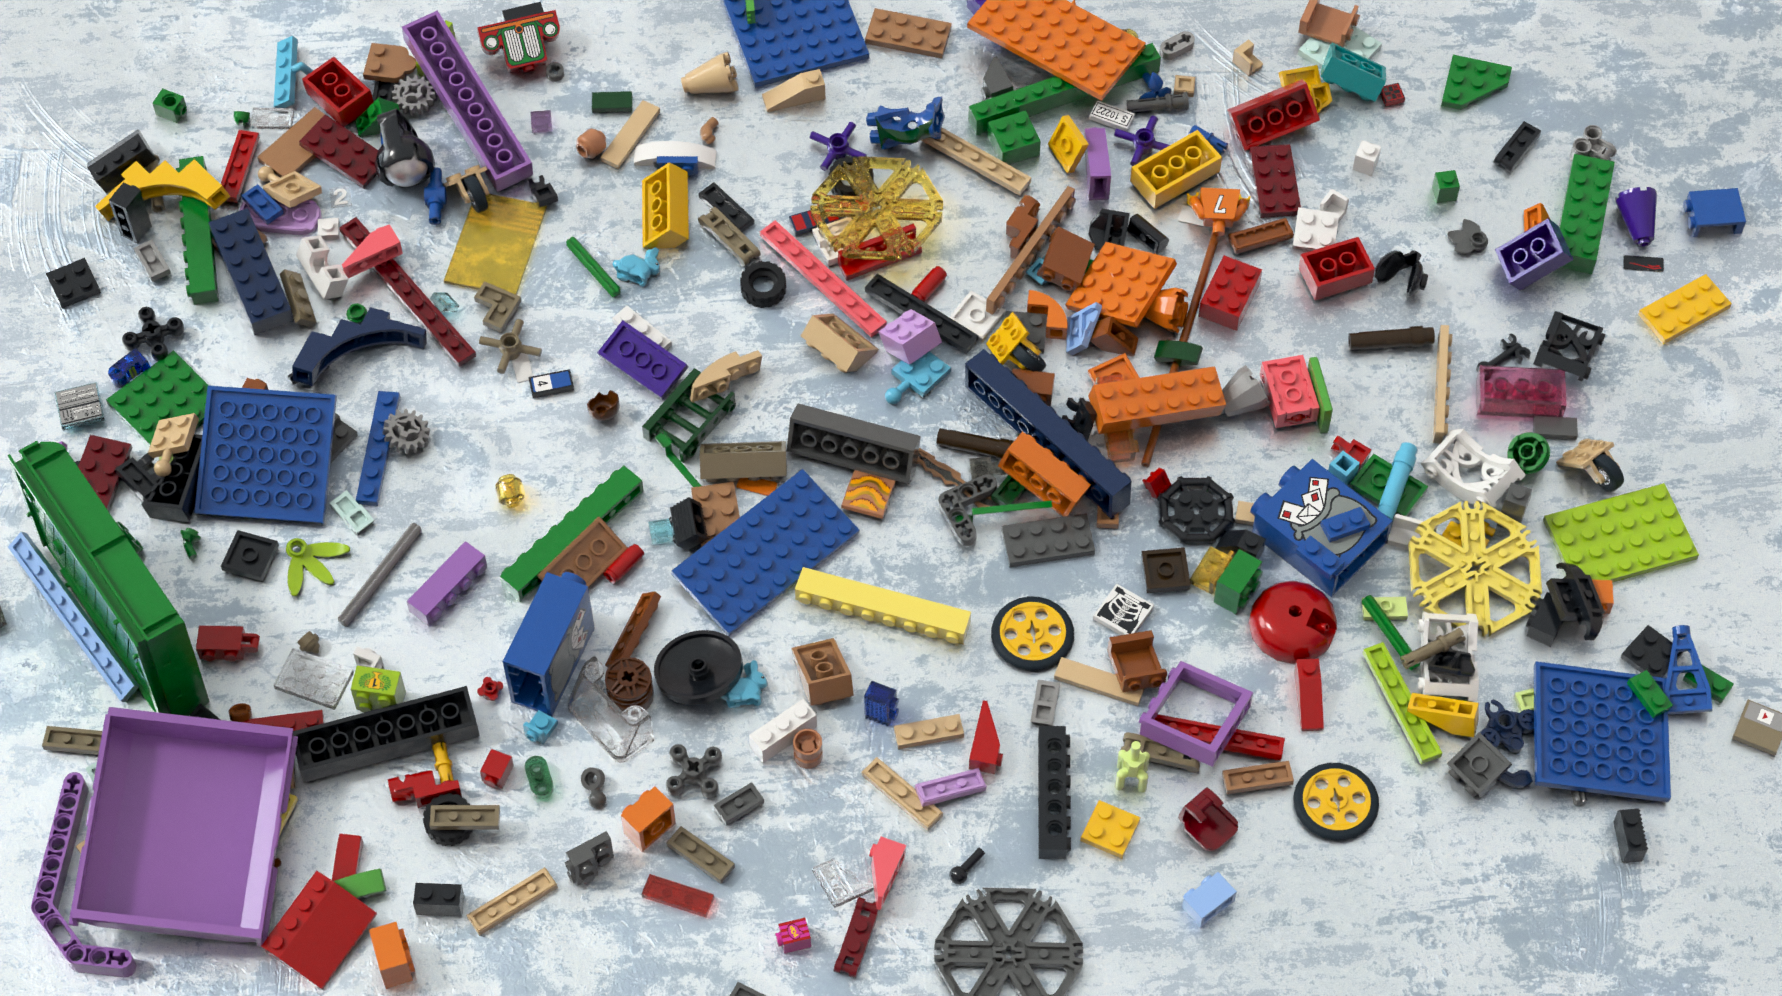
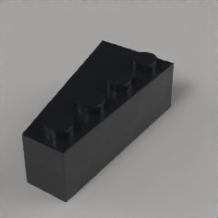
M194 434L189 451L173 454L174 459L170 463V474L161 477L159 482L153 485L149 498L144 499L141 505L149 518L190 522L196 502L202 435Z

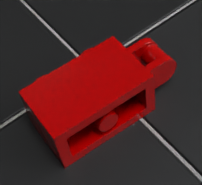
M199 625L196 651L199 659L205 661L226 660L234 662L236 660H244L245 653L258 652L260 636L254 633H245L243 626Z

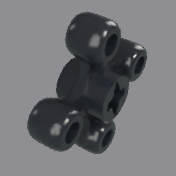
M147 306L142 307L138 312L139 321L143 324L142 332L137 334L134 332L125 333L122 337V344L126 350L134 351L140 344L146 343L151 347L153 359L155 361L163 360L168 355V349L163 344L164 337L167 335L175 337L182 335L184 324L180 318L173 317L167 321V324L160 325L155 321L156 315L154 310Z

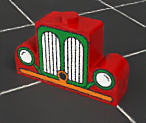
M556 10L477 27L483 52L487 55H495L502 49L507 70L510 73L520 70L530 72L535 70L534 67L545 65L547 63V55L543 40L553 42L558 38L560 32Z

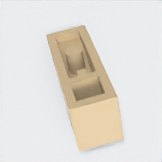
M820 69L800 73L762 94L766 110L771 112L826 99L825 83Z

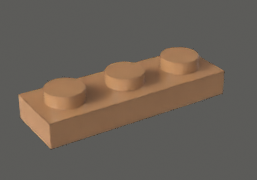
M1289 761L1222 771L1226 794L1287 786L1294 783Z

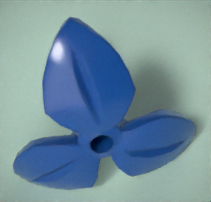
M1147 72L1142 75L1143 80L1151 91L1144 93L1139 99L1156 98V96L1164 97L1167 93L1171 94L1172 90L1169 87L1162 88L1163 81L1155 72H1152L1151 76Z

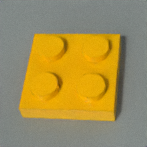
M1069 115L1062 116L1048 142V146L1067 173L1075 171L1089 145Z
M1099 800L1080 841L1122 859L1141 817Z

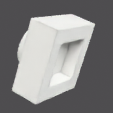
M339 218L318 219V235H321L323 240L339 239Z

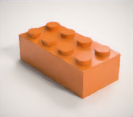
M1023 431L1007 449L998 467L1040 500L1052 501L1051 508L1062 517L1069 516L1091 485L1085 477L1076 474L1067 463L1057 459L1049 449L1043 448L1031 435L1025 434Z

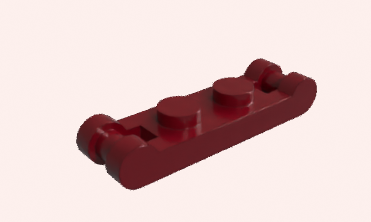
M858 897L839 956L834 965V972L840 974L844 972L848 973L850 977H857L880 911L876 909L875 901L870 903L866 902V899ZM862 911L870 912L869 917L861 915ZM845 960L853 961L852 965L845 963Z

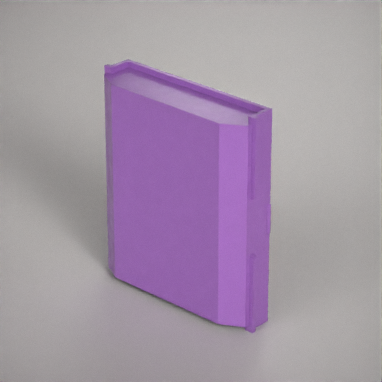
M109 707L108 714H105L93 782L94 794L89 804L86 821L88 828L85 845L81 850L69 925L78 926L79 922L104 928L239 943L257 942V946H261L267 939L278 873V869L274 867L282 814L287 812L298 737L293 736V728Z

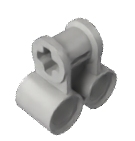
M1589 125L1585 128L1582 138L1574 141L1570 159L1572 161L1574 154L1609 160L1610 157L1615 156L1617 150L1613 144L1601 139L1602 130L1600 127Z

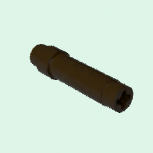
M1423 326L1348 334L1350 350L1404 346L1424 347V344H1434L1435 342L1434 328H1423Z
M940 428L936 444L993 456L1001 460L1014 441Z

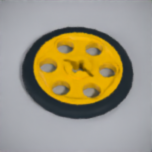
M1027 596L1009 602L998 612L991 627V638L996 651L1007 663L1016 668L1038 671L1058 664L1061 657L1065 658L1074 642V627L1067 612L1057 603L1042 597ZM1042 611L1045 612L1048 615V617L1044 620H1040L1036 618L1035 614L1037 612ZM1021 613L1025 615L1026 619L1018 622L1013 617L1015 614ZM1031 623L1033 625V630L1036 633L1035 643H1033V636H1031L1030 633ZM1057 627L1061 633L1054 636L1049 633V629ZM1013 631L1017 634V637L1015 639H1008L1005 637V633ZM1049 645L1052 651L1050 653H1043L1040 647ZM1027 647L1030 653L1028 655H1021L1018 649Z
M1325 763L1308 770L1298 781L1293 795L1294 808L1302 824L1312 833L1329 840L1344 841L1356 838L1373 825L1378 815L1379 796L1374 784L1362 771L1343 763ZM1346 778L1349 780L1350 785L1342 787L1338 784V780ZM1323 780L1328 784V787L1326 789H1319L1315 783ZM1334 791L1335 796L1337 797L1338 801H1340L1338 808L1336 803L1333 802ZM1360 794L1364 797L1365 801L1359 804L1354 802L1352 797ZM1316 799L1319 801L1320 806L1318 808H1311L1308 805V801ZM1352 813L1356 815L1357 821L1348 822L1345 819V815ZM1324 816H1331L1334 818L1335 823L1327 825L1323 822L1322 818Z

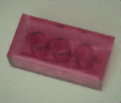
M1480 365L1476 377L1477 415L1534 418V416L1563 417L1567 406L1565 371L1560 369Z

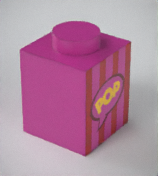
M806 918L778 924L779 932L775 933L777 945L778 947H783L784 954L811 947V937Z

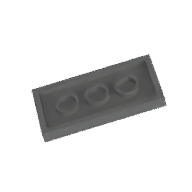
M1087 513L1004 525L1001 528L1009 567L1095 555Z

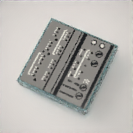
M97 382L54 392L63 431L105 421Z

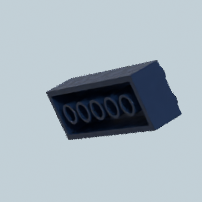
M248 208L208 222L213 239L254 336L293 322L294 319L290 305Z

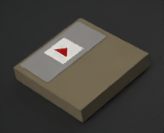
M1748 699L1732 739L1775 756L1782 740V713Z

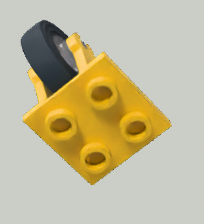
M1012 312L1004 319L997 331L990 336L986 345L1002 365L1009 359L1022 370L1029 368L1033 372H1042L1046 367L1045 361L1039 356L1041 354L1039 348L1026 338L1030 333L1017 315Z

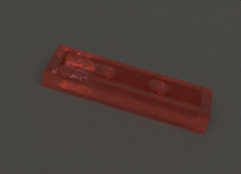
M649 874L641 894L643 898L706 918L714 900V894Z

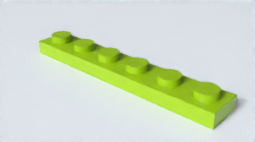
M1384 642L1363 649L1362 654L1420 764L1440 758L1442 751L1426 721L1407 711L1411 693Z

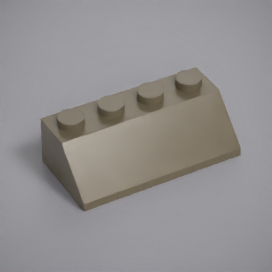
M786 441L700 445V479H705L706 482H716L718 479L727 478V481H738L740 478L756 481L760 480L761 477L779 480L783 476H787Z

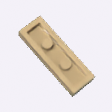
M960 714L894 726L898 750L964 738Z

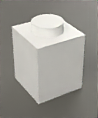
M1362 140L1355 154L1352 170L1372 176L1379 161L1381 146Z

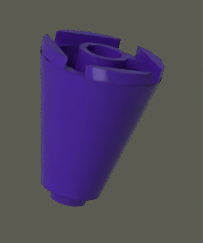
M1640 187L1627 189L1618 194L1619 198L1615 197L1616 205L1632 241L1640 247L1648 246L1654 240L1657 191L1652 187H1646L1647 190L1642 191Z

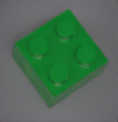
M1026 110L988 122L987 137L999 160L1011 165L1040 156L1041 141Z
M1239 549L1217 580L1214 603L1237 615L1240 609L1244 610L1250 600V594L1252 592L1256 593L1261 584L1259 579L1263 573L1261 571L1262 561Z

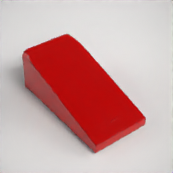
M339 834L332 881L357 874L364 843L361 836Z

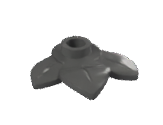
M1468 219L1463 220L1462 230H1454L1447 233L1449 240L1456 244L1454 251L1461 254H1468L1474 250L1481 251L1488 245V238L1481 231L1480 226Z

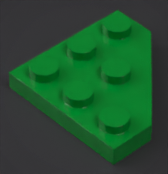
M1453 54L1441 106L1462 110L1474 101L1478 102L1491 96V93L1498 89L1503 90L1507 88L1512 67Z

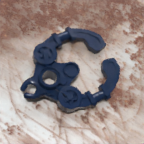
M1492 699L1491 704L1498 707L1497 712H1492L1490 710V703L1486 702L1485 712L1489 720L1486 727L1480 733L1495 748L1498 747L1499 743H1502L1511 752H1519L1524 746L1522 733L1530 734L1534 732V711L1530 709L1523 710L1520 713L1505 710L1500 702ZM1499 721L1505 722L1507 726H1503ZM1519 770L1515 773L1506 771L1498 778L1501 782L1516 788H1524L1533 782L1528 770Z

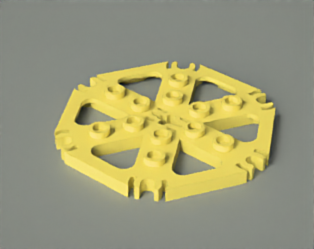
M1465 501L1462 506L1461 502L1420 523L1415 532L1420 534L1421 538L1412 536L1408 543L1411 592L1419 588L1413 594V597L1418 595L1424 597V601L1419 606L1424 607L1428 603L1429 606L1423 609L1427 613L1448 614L1439 608V601L1464 588L1466 615L1467 613L1476 614L1478 628L1482 630V637L1488 634V630L1490 636L1530 614L1536 606L1530 602V599L1538 601L1541 597L1542 583L1539 545L1531 548L1536 544V539L1531 542L1527 541L1526 536L1531 531L1520 532L1527 528L1525 525L1484 502L1480 504L1479 501H1476L1474 509L1468 507V501ZM1450 518L1458 519L1461 526L1462 547L1434 532V528ZM1490 519L1509 530L1510 536L1486 549L1484 520ZM1427 554L1451 569L1424 582L1419 576V555ZM1519 557H1525L1529 561L1530 583L1526 584L1499 568ZM1472 564L1474 566H1479L1483 564L1478 570V573L1476 570L1468 572L1472 567ZM1488 590L1513 603L1515 611L1498 621L1491 620ZM1451 622V627L1453 628L1466 625V623Z

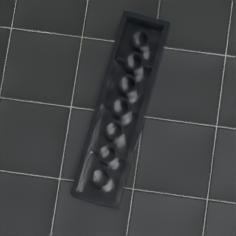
M467 686L293 731V736L298 737L296 757L304 783L430 750L434 744L441 742V746L442 742L449 745L480 736Z

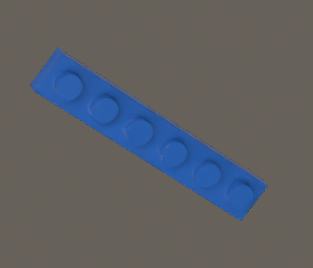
M378 391L356 496V502L359 505L378 506L390 450V441H384L385 435L382 432L384 422L388 420L389 414L391 413L395 416L396 410H398L399 392Z

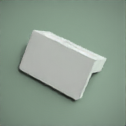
M1395 514L1387 544L1409 550L1408 543L1411 537L1421 538L1420 534L1416 533L1415 530L1424 521Z

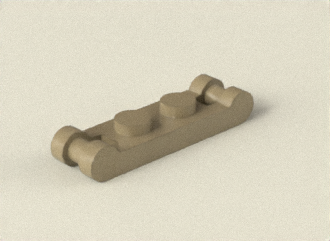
M716 207L710 209L707 215L703 214L698 218L700 225L706 228L727 248L743 267L748 265L751 259H756L761 255L759 249ZM747 249L748 252L744 254L742 251Z
M1124 733V746L1120 750L1129 751L1131 744L1134 741H1138L1141 745L1140 751L1150 754V762L1186 769L1192 773L1199 772L1200 763L1198 760L1191 757L1190 760L1184 759L1183 753L1140 734Z

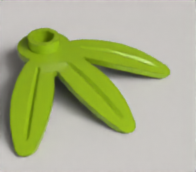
M300 538L291 539L286 545V553L292 558L287 576L290 594L297 596L300 592L303 582V566L317 580L332 585L334 579L331 573L314 556L323 558L336 557L348 553L350 547L335 542L307 545ZM296 546L301 548V551L298 553L293 551V548Z

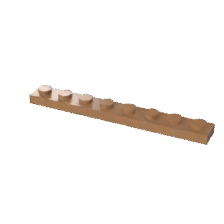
M1067 186L988 296L986 312L993 315L997 308H1002L1007 294L1013 292L1017 280L1023 278L1027 266L1033 264L1037 252L1043 250L1047 238L1054 232L1057 224L1063 222L1067 210L1073 208L1076 202L1074 188Z

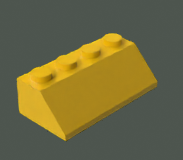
M669 162L642 180L643 248H676L689 239L688 172Z

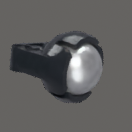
M397 108L377 115L383 144L377 152L375 168L381 182L387 186L393 187L397 185L405 188L426 181L431 175L430 172H433L435 167L434 156L428 144L418 138L412 125Z

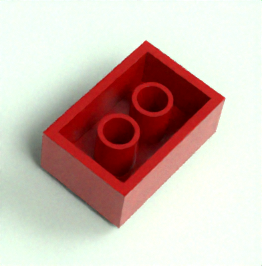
M334 56L302 78L306 93L343 127L358 118L374 102L370 89Z
M1359 237L1312 250L1300 256L1299 270L1314 300L1373 282L1375 268Z
M1224 255L1200 302L1198 316L1237 331L1260 285L1262 269Z

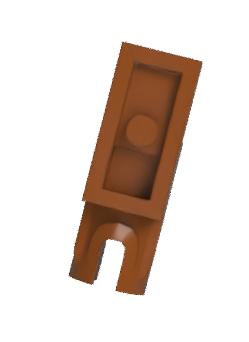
M1025 195L1019 202L1020 206L1014 209V212L1006 222V235L1012 238L1009 248H1011L1010 257L1016 259L1038 228L1036 216L1040 210V203L1029 195Z

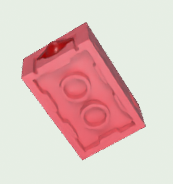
M1298 355L1262 362L1260 378L1264 392L1270 402L1269 408L1275 428L1317 421L1319 404L1304 356Z

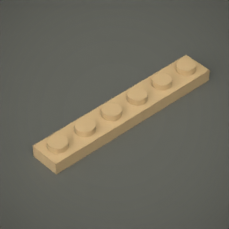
M941 128V139L925 138L921 140L1019 196L1031 183L1030 176L944 128Z
M1449 325L1440 326L1437 345L1433 443L1439 444L1442 443L1443 436L1448 434V423H1445V418H1448L1449 405L1445 404L1446 400H1449L1450 387H1446V383L1450 382L1451 369H1447V364L1451 363L1452 352L1448 351V346L1451 347L1452 334H1449Z

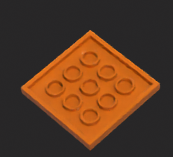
M1105 242L1083 276L1081 284L1074 290L1065 305L1068 310L1078 312L1097 302L1102 305L1099 318L1112 317L1121 324L1137 328L1176 267V260Z

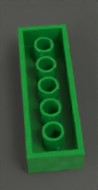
M1574 154L1559 228L1574 260L1560 268L1593 274L1615 162Z

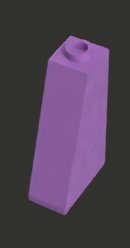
M1087 128L1084 130V138L1089 144L1085 151L1089 200H1109L1111 169L1105 128Z

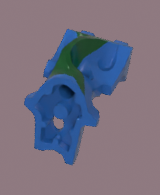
M942 97L933 98L932 102L927 104L926 110L921 113L909 111L908 107L889 109L882 105L879 106L877 112L868 113L866 117L867 126H877V130H871L870 142L881 144V149H887L900 144L911 145L925 138L941 139V128L945 119ZM893 117H900L901 119L895 120ZM910 122H915L917 126L916 128L911 129L908 127V124Z

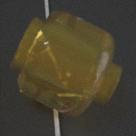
M514 474L501 476L495 484L498 502L502 505H507L508 508L519 506L520 502L525 498L522 480L515 477Z

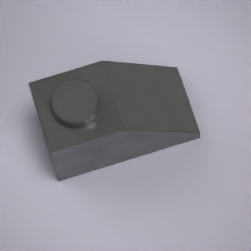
M997 56L993 57L983 78L981 93L984 99H990L1013 91V84Z

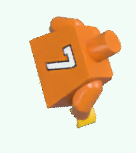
M1201 187L1200 196L1199 192H1196L1195 196L1187 193V204L1191 206L1198 219L1203 220L1204 226L1213 227L1212 234L1217 237L1224 236L1225 227L1231 228L1234 222L1241 219L1247 211L1251 196L1242 198L1240 189Z

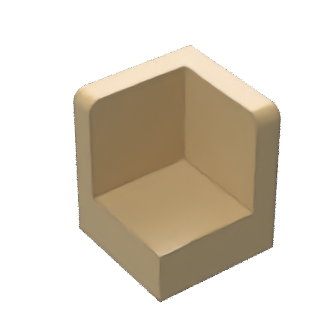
M1247 40L1234 50L1232 61L1247 76H1251L1263 67V63L1253 55L1254 44L1250 40Z

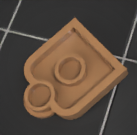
M371 43L363 77L365 80L398 83L400 79L403 80L406 74H411L415 71L416 59L410 56L407 48L403 46Z

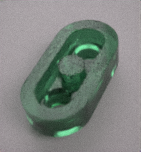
M532 756L526 760L524 766L530 789L534 797L546 799L554 791L549 768L543 757ZM534 768H540L538 772L533 771ZM541 787L546 788L544 791H539Z

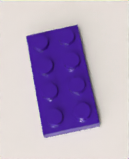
M624 320L621 321L597 352L600 357L662 400L688 369L686 363Z

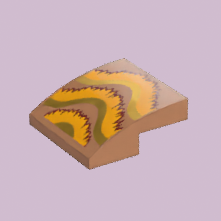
M854 470L841 508L883 519L896 481Z

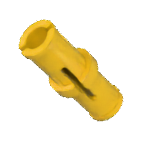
M441 742L432 746L436 761L434 767L438 771L440 784L447 780L454 781L451 770L453 764L449 759L446 743L442 742V747Z

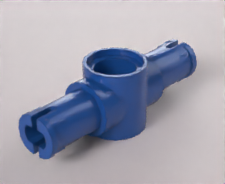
M434 167V171L430 172V183L427 187H424L425 205L429 208V223L438 225L441 223V209L443 205L447 204L446 187L442 184L441 168Z

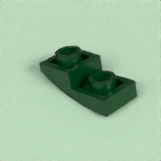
M1159 340L1154 359L1157 362L1176 361L1179 366L1198 365L1203 347L1189 342Z

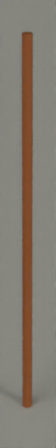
M1213 234L1210 238L1179 339L1182 342H1188L1219 237ZM1176 361L1172 362L1169 373L1179 371L1180 366ZM1162 424L1152 427L1141 463L1143 467L1150 466Z

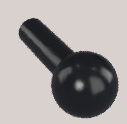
M978 847L961 866H955L951 869L949 873L950 880L955 884L964 883L968 876L967 872L982 858L985 852Z

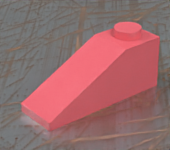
M390 224L379 227L371 232L345 260L342 268L348 278L403 254L401 243Z
M882 836L877 844L872 845L869 857H872L871 870L876 909L881 910L903 864L906 853L905 844Z

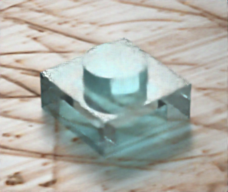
M434 292L430 297V300L440 312H456L459 308L458 303L446 292Z
M669 518L648 522L652 544L673 541Z

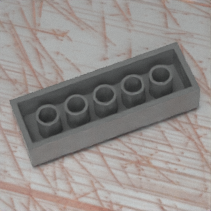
M798 403L790 417L786 451L909 484L916 471L921 436Z

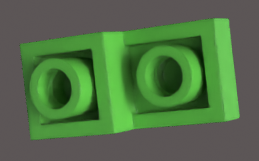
M380 868L334 881L357 899L361 897L368 898L387 891L382 869Z

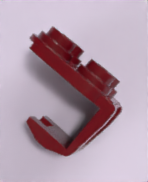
M1208 787L1182 808L1178 819L1184 824L1185 832L1204 850L1211 852L1218 850L1237 833L1238 821L1222 806L1224 804L1223 801Z

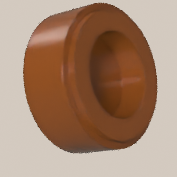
M245 703L233 705L228 711L230 720L234 722H245L252 717L251 707Z

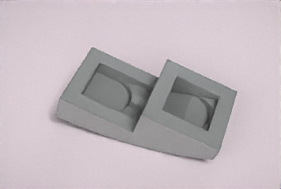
M1038 680L1030 722L1053 726L1060 683Z

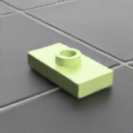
M1374 597L1390 620H1407L1406 597ZM1362 604L1363 621L1374 620Z

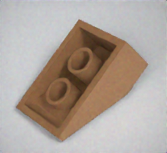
M834 638L791 648L804 692L811 706L854 696L851 672Z

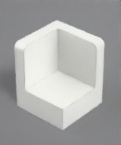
M1331 189L1321 201L1319 210L1339 213V223L1347 213L1349 199Z

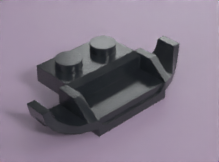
M1558 563L1556 564L1557 569H1564L1566 576L1563 579L1551 578L1546 582L1559 618L1561 621H1578L1579 625H1586L1587 629L1584 639L1594 641L1602 628V615L1605 611L1591 576L1585 575L1582 569L1574 564Z

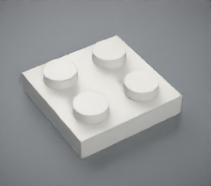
M1298 207L1292 249L1312 251L1335 244L1339 213Z

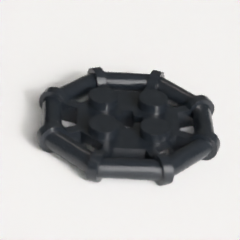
M1207 476V478L1177 477V481L1157 497L1160 511L1158 523L1177 537L1182 544L1186 542H1209L1213 544L1221 534L1235 524L1232 503L1234 497L1232 493H1228L1214 482L1210 476ZM1187 486H1203V489L1188 490ZM1208 488L1211 489L1220 498H1213V495L1210 492H1207ZM1181 489L1182 493L1176 500L1172 499L1171 497ZM1224 505L1225 516L1218 514L1219 506ZM1168 506L1174 507L1173 516H1168ZM1199 508L1201 511H1199V514H1194V511L1190 510ZM1173 523H1181L1185 531L1183 532ZM1213 523H1220L1213 531H1210L1209 528ZM1190 532H1204V534H1189V533H1190Z

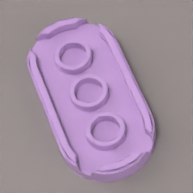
M272 198L283 209L284 214L268 225L244 201L240 206L239 211L248 208L256 228L263 232L305 235L317 229L318 219H322L321 210L312 199L289 208Z

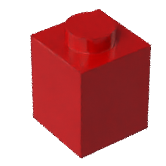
M491 749L480 770L484 784L492 788L497 786L503 789L514 767L512 756Z

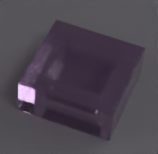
M551 110L531 112L532 133L552 131Z

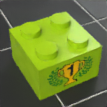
M356 666L350 690L357 710L365 713L404 702L406 690L401 672Z

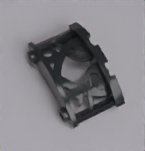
M1555 311L1545 335V339L1548 341L1543 340L1540 344L1533 365L1542 367L1545 364L1579 376V381H1583V379L1588 380L1592 369L1589 365L1597 345L1602 346L1606 335L1602 333L1603 327ZM1565 322L1576 325L1574 330H1572ZM1581 328L1594 331V336L1591 340L1585 339L1588 331L1582 332L1579 337L1576 334ZM1571 343L1579 358L1569 359L1563 357L1558 350L1565 349Z

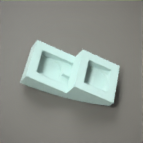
M347 490L329 504L356 534L374 522V519L361 504L359 505Z

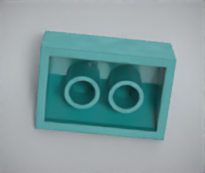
M1332 42L1321 68V77L1329 84L1335 83L1341 86L1346 92L1357 93L1362 99L1375 102L1386 83V67Z

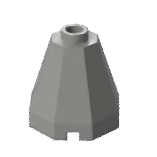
M1246 365L1240 368L1222 389L1226 406L1221 415L1225 413L1230 417L1263 409L1270 404L1261 385L1256 378H1252L1251 375L1253 373Z

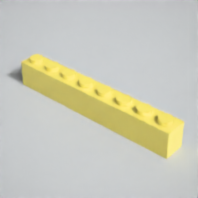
M805 567L802 568L795 587V600H799L803 604H814L825 610L832 609L840 611L844 615L859 616L866 621L874 620L889 627L896 626L908 632L922 633L930 638L945 639L952 644H964L971 623L970 611Z

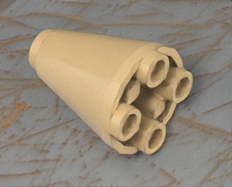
M721 53L685 74V77L681 78L684 92L700 94L739 91L738 83L734 79L737 77V72L734 66H730L731 58L729 53Z

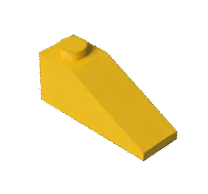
M1412 693L1407 708L1408 712L1451 734L1467 737L1475 736L1479 720V703Z

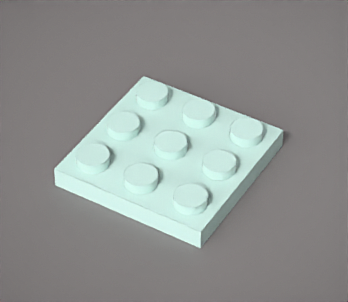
M1353 26L1352 38L1350 41H1346L1343 48L1371 60L1381 49L1382 43ZM1310 37L1298 50V55L1310 63L1318 65V68L1321 69L1331 43Z

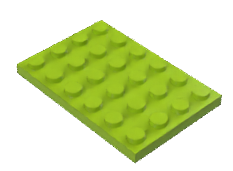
M1665 483L1545 515L1543 518L1562 563L1578 566L1585 575H1590L1591 579L1612 580L1613 583L1698 559L1699 556Z

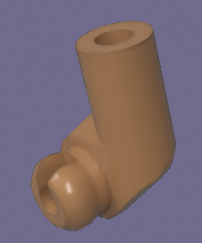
M711 117L700 129L701 139L709 145L715 141L712 130L719 124L714 117Z

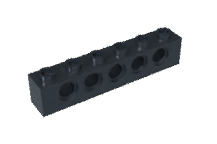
M1039 726L1038 859H1066V852L1071 851V837H1067V830H1071V816L1066 815V809H1071V796H1066V789H1070L1071 776L1066 775V768H1070V755H1066V748H1070V734H1066V726ZM1051 749H1056V750H1058L1059 752H1058V753H1052V752H1050L1049 750H1051ZM1056 769L1059 773L1053 774L1050 770ZM1051 790H1057V791H1059L1060 793H1058V794H1052V793H1050L1049 791H1051ZM1056 810L1059 812V814L1053 815L1050 813V811ZM1057 831L1060 834L1057 836H1053L1050 834V832Z

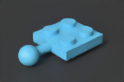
M930 351L910 365L901 360L892 368L891 374L902 383L898 387L890 388L886 391V401L892 405L899 403L902 393L908 388L924 397L951 372V367Z

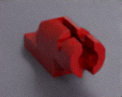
M433 771L405 775L404 782L399 777L387 779L393 802L411 800L412 797H415L417 807L422 808L426 807L433 798H437L441 794L451 793L462 797L458 780H447L436 785Z

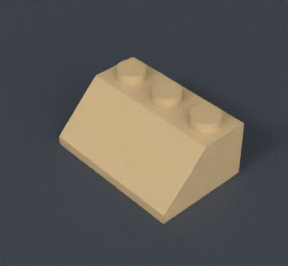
M834 313L812 315L801 334V337L806 340L808 346L819 350L822 357L833 361L837 365L836 367L844 373L857 371L879 350Z

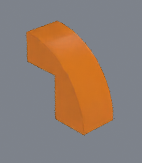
M1029 290L1027 313L1047 314L1046 338L1067 340V318L1062 307L1050 296L1038 291Z

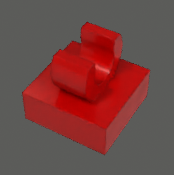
M1162 468L1151 472L1147 479L1142 480L1145 488L1149 490L1151 497L1156 499L1160 493H1163L1171 486L1166 471Z

